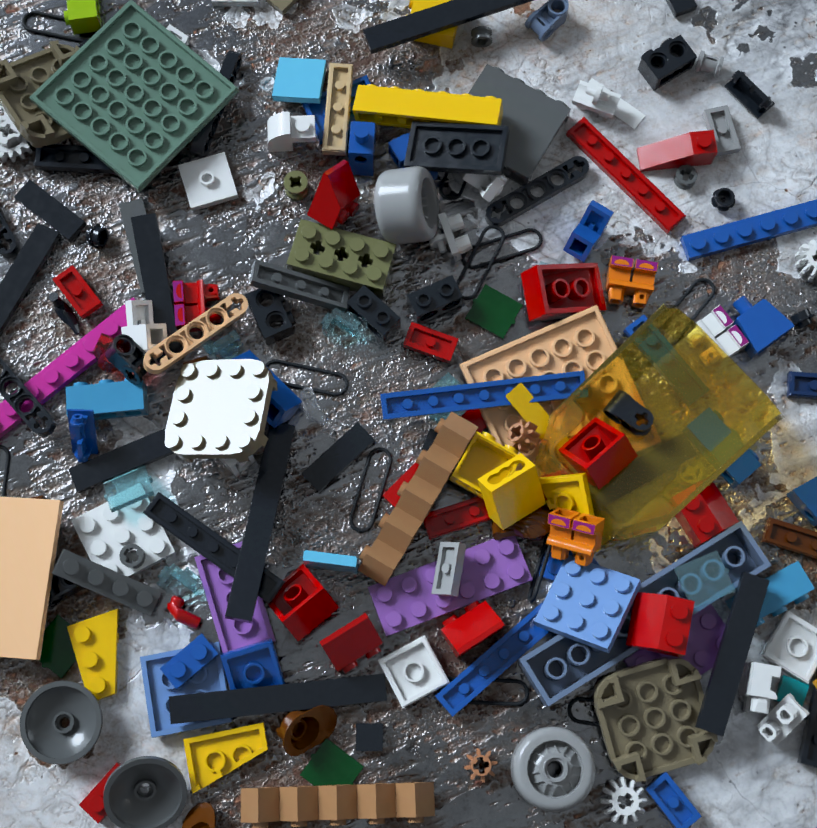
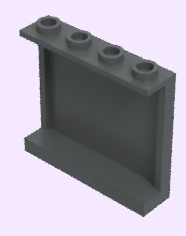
M487 64L468 94L480 97L494 96L502 99L503 116L501 126H509L510 130L503 174L523 186L531 181L534 170L563 123L567 122L571 108L567 107L560 100L548 97L542 90L533 89L526 85L523 80L505 74L499 67H492Z

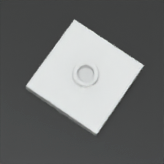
M225 152L178 165L192 211L239 198Z
M786 610L759 656L775 666L782 667L783 671L799 681L809 684L817 669V628Z
M425 635L378 660L402 708L450 683Z

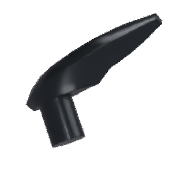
M56 292L50 293L49 300L53 304L56 314L72 329L75 335H78L80 332L74 312Z

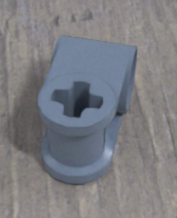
M548 0L527 18L524 24L525 27L531 28L539 36L538 39L541 42L547 40L555 30L565 23L569 8L568 0ZM558 9V10H560V11H562V12L557 13V12H554L553 10Z

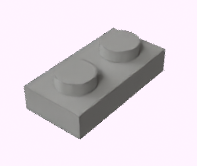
M728 105L704 110L703 118L707 130H714L718 150L715 157L738 153L741 147Z
M440 542L431 594L458 597L466 544L460 542Z

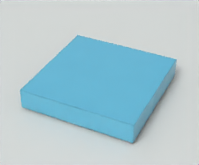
M279 57L272 92L273 101L320 104L327 68L326 60Z
M304 551L303 562L308 568L358 574L359 563L356 556Z

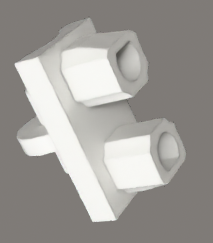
M580 80L572 104L581 110L587 109L598 113L603 118H613L621 95L604 89L603 84L599 83L598 86Z
M445 212L438 214L445 234H441L438 228L435 237L429 240V244L432 248L438 247L440 253L447 252L445 245L448 243L455 262L461 260V254L473 249L468 234L458 238L454 237L453 232L465 228L461 214L458 213L447 216Z
M789 693L757 727L760 734L768 742H772L777 746L810 713L799 705L794 696Z

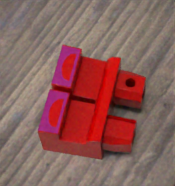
M203 279L192 283H184L183 280L173 281L175 326L177 330L209 310L207 301L220 300V290L217 284H204ZM212 314L209 317L212 324L222 322L221 315ZM197 327L189 330V332L202 331Z

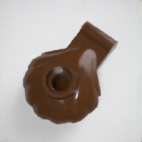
M543 505L504 530L492 520L493 539L501 540L510 536H517L532 541L543 539L550 532L548 513L552 512V509L550 510L549 507Z

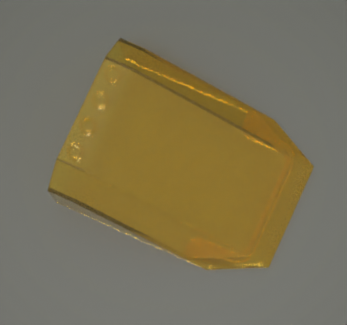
M663 304L550 414L549 424L539 446L540 450L534 464L536 465L539 477L579 474L560 454L558 449L595 417L627 436L638 456L600 490L588 482L594 516L605 518L601 544L607 545L616 541L659 531L770 432L785 416L769 396L695 321L676 305ZM618 390L629 394L636 402L652 413L654 421L647 435L642 437L635 436L604 414L603 409ZM641 419L636 424L638 426L645 424V420Z

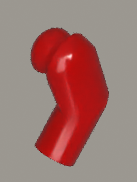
M175 595L172 596L170 603L167 604L168 611L177 622L196 629L201 617L183 610L184 599Z

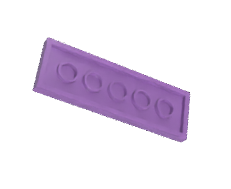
M510 536L501 540L491 539L465 550L458 597L431 594L437 561L392 577L386 586L380 583L368 587L385 635L388 637L466 607L476 600L479 602L528 583L533 579L516 537Z

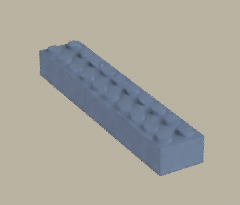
M741 520L642 582L638 592L670 595L695 601L692 614L694 615L737 588L742 572L756 576L772 565ZM633 604L610 653L557 635L517 660L518 665L544 707L555 703L640 649L625 645Z

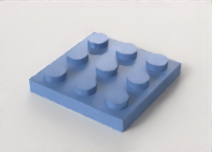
M569 555L564 560L534 620L535 626L610 653L640 589L641 581L638 578L594 563L588 566L578 565L575 563V557Z
M220 642L211 643L218 653L222 654ZM182 649L140 657L151 738L233 722L232 718L171 724L169 696L228 690L225 670L220 655L178 690L160 668Z

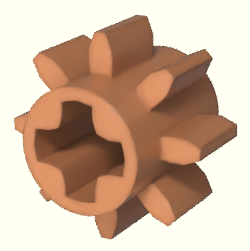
M520 420L519 423L511 426L507 439L512 441L511 446L517 449L518 452L522 451L527 454L529 450L536 448L541 434L535 431L538 427L530 421L526 423Z
M476 748V756L466 755L470 760V765H466L463 768L466 770L471 769L473 772L470 775L471 780L478 775L481 782L485 783V775L495 776L494 772L491 771V766L498 763L497 761H490L491 751L481 755L480 749ZM479 757L488 764L487 767L483 768V773L473 768V764L477 763V758Z

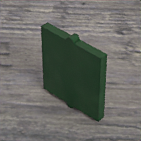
M485 284L477 299H473V305L465 319L503 340L511 325H515V318L523 305Z
M57 615L44 631L41 657L38 661L42 663L43 668H49L62 679L77 660L67 630V626L71 624L60 615Z
M326 738L317 752L311 754V760L300 776L313 786L353 784V781L364 766Z

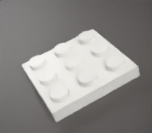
M142 484L71 520L90 560L129 578L177 553L166 530L143 513L151 501ZM127 544H136L144 550L145 561L139 568L131 569L121 563L119 554L121 549ZM134 549L133 553L130 551L127 553L128 563H132V560H138L137 550Z

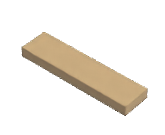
M329 64L322 144L323 155L347 156L353 64Z

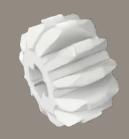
M813 239L808 244H803L799 248V252L795 254L797 262L794 268L801 269L799 276L808 275V282L812 281L814 277L817 280V242Z
M619 777V786L613 779L609 780L612 790L605 787L602 788V792L607 794L608 798H601L600 803L609 804L608 807L604 808L603 813L607 815L613 812L611 821L614 823L620 817L622 825H627L628 816L633 822H637L638 817L635 812L645 813V810L639 807V803H647V798L638 797V795L643 793V787L634 789L636 781L632 779L626 785L625 777ZM627 794L628 797L626 799L629 800V804L627 806L622 805L620 808L619 804L621 802L617 801L619 795L625 796Z

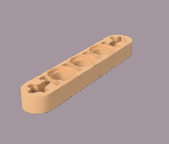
M239 293L229 295L148 350L143 359L145 370L151 374L162 373L245 315L248 308L246 297ZM232 303H241L240 310L238 308H234L230 311L228 316L226 311H228L231 308ZM212 314H219L223 318V323L214 325L210 322L209 317ZM195 327L200 328L204 336L200 339H194L190 336L189 330ZM173 341L180 342L183 350L180 353H174L169 349V344ZM163 349L166 356L161 358L160 366H157V364L151 365V357L154 359L159 358L163 354L161 350Z

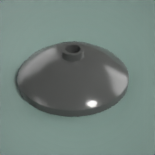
M55 681L46 684L36 690L23 707L20 717V733L24 745L33 756L49 764H68L77 761L90 752L99 739L103 724L102 710L94 694L81 684L71 681ZM67 717L70 720V725L64 728L62 721Z
M156 756L136 757L118 766L109 776L103 793L105 811L110 820L119 828H166L180 816L187 801V785L182 772L172 762ZM142 784H149L146 788L141 787Z

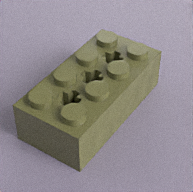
M301 219L286 263L287 269L349 287V290L357 292L365 285L378 298L383 299L397 255L396 244L338 228L330 229L325 225Z

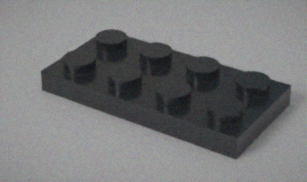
M412 121L404 167L421 166L433 172L502 176L510 133L509 126Z

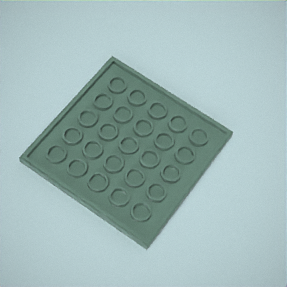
M129 0L29 98L39 109L140 193L239 92V89L134 1Z

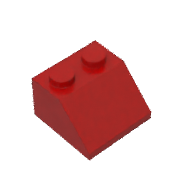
M343 160L323 173L307 213L309 217L330 229H334L339 224L343 225L350 216L354 217L360 206L357 202L361 194L348 161Z
M597 417L558 449L578 473H586L588 482L599 490L638 456L624 433Z
M711 478L688 489L667 504L695 548L739 522Z
M304 564L283 580L285 584L270 604L267 603L297 641L308 635L339 608L329 593Z
M638 592L633 602L625 645L674 657L685 656L695 601L670 595Z
M476 600L464 608L467 613L457 618L456 615H453L442 622L444 627L440 632L457 658L505 626L486 600L481 604Z
M366 613L319 641L337 672L339 673L343 670L345 674L358 667L357 661L366 656L369 660L381 652L379 647L383 645L380 636Z

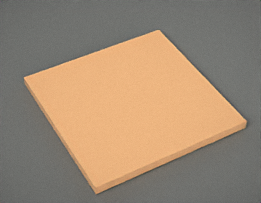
M597 305L459 365L467 384L584 371L587 388L586 397L538 402L569 440L597 417L624 433L636 453L661 442L653 424L647 435L642 437L635 436L620 424L612 421L603 412V409L618 390L626 392L643 407L645 406ZM513 406L479 409L490 434L496 438L495 442L502 446L505 444L511 446L512 441L507 439L509 429L515 423H519L520 420L525 421ZM641 419L636 424L638 426L645 424V420ZM540 438L536 448L529 450L527 454L522 451L518 452V454L522 453L536 465L538 476L565 468ZM521 463L518 464L515 471L523 469ZM574 468L570 470V474H579Z
M0 497V657L40 660L53 578L52 571L55 564L64 504L61 500Z

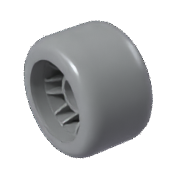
M413 166L386 170L381 173L375 184L374 205L377 223L384 239L396 245L425 242L432 239L436 235L439 225V202L436 186L430 172L424 167Z
M543 727L528 733L517 744L511 758V777L516 790L526 802L544 811L562 812L576 807L588 796L595 781V761L589 746L579 735L566 728ZM552 761H557L561 766V772L557 777H551L547 771L548 764Z

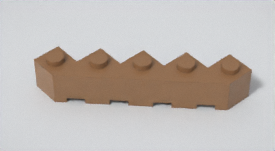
M451 412L446 420L440 419L434 430L438 434L428 451L423 449L415 462L419 466L409 483L404 481L397 492V495L400 496L398 503L390 515L385 513L380 520L378 527L381 528L377 539L371 547L366 545L360 554L359 559L362 560L358 571L386 586L398 567L401 558L418 533L424 519L435 504L440 492L455 470L461 456L465 453L478 426L454 412Z
M434 782L241 788V823H252V828H268L269 822L277 821L291 822V827L308 826L307 821L330 820V826L346 825V820L369 819V824H385V818L394 817L408 818V823L424 822V817L435 816Z

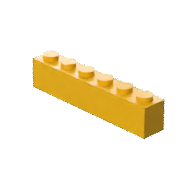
M374 84L358 85L352 109L356 121L373 122L376 125L411 128L412 121L501 125L503 116L502 99L494 96L480 97L467 93L459 95L449 94L445 91L409 90L396 86L388 88L378 87Z

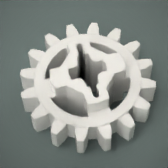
M4 112L3 116L0 115V158L3 162L8 157H10L12 162L16 161V156L25 159L24 152L32 153L31 143L19 133L7 113Z

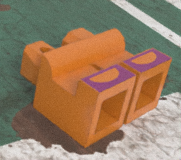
M611 255L607 267L605 291L608 292L609 303L622 304L624 295L633 296L632 306L644 309L654 291V280L658 262L636 259L633 265V258Z
M561 507L548 513L550 535L547 538L546 544L551 545L552 558L565 560L569 556V550L576 552V564L582 566L591 564L594 553L601 547L605 518L585 513L580 515L581 512Z

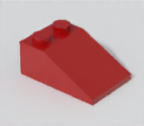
M598 263L535 265L520 273L529 321L567 318L595 305L598 306L600 312L607 310Z

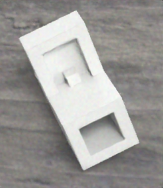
M282 112L271 116L267 121L269 152L293 151V143L316 142L315 115L290 116V112Z
M460 173L462 179L477 188L482 198L488 202L499 196L504 184L508 180L504 174L499 176Z
M152 300L125 301L127 326L121 327L122 334L130 336L143 350H150L167 338L166 323L154 324Z

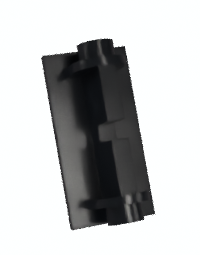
M738 70L733 74V79L724 87L758 119L775 103L771 100L770 96L762 92L745 75L744 71L740 72Z

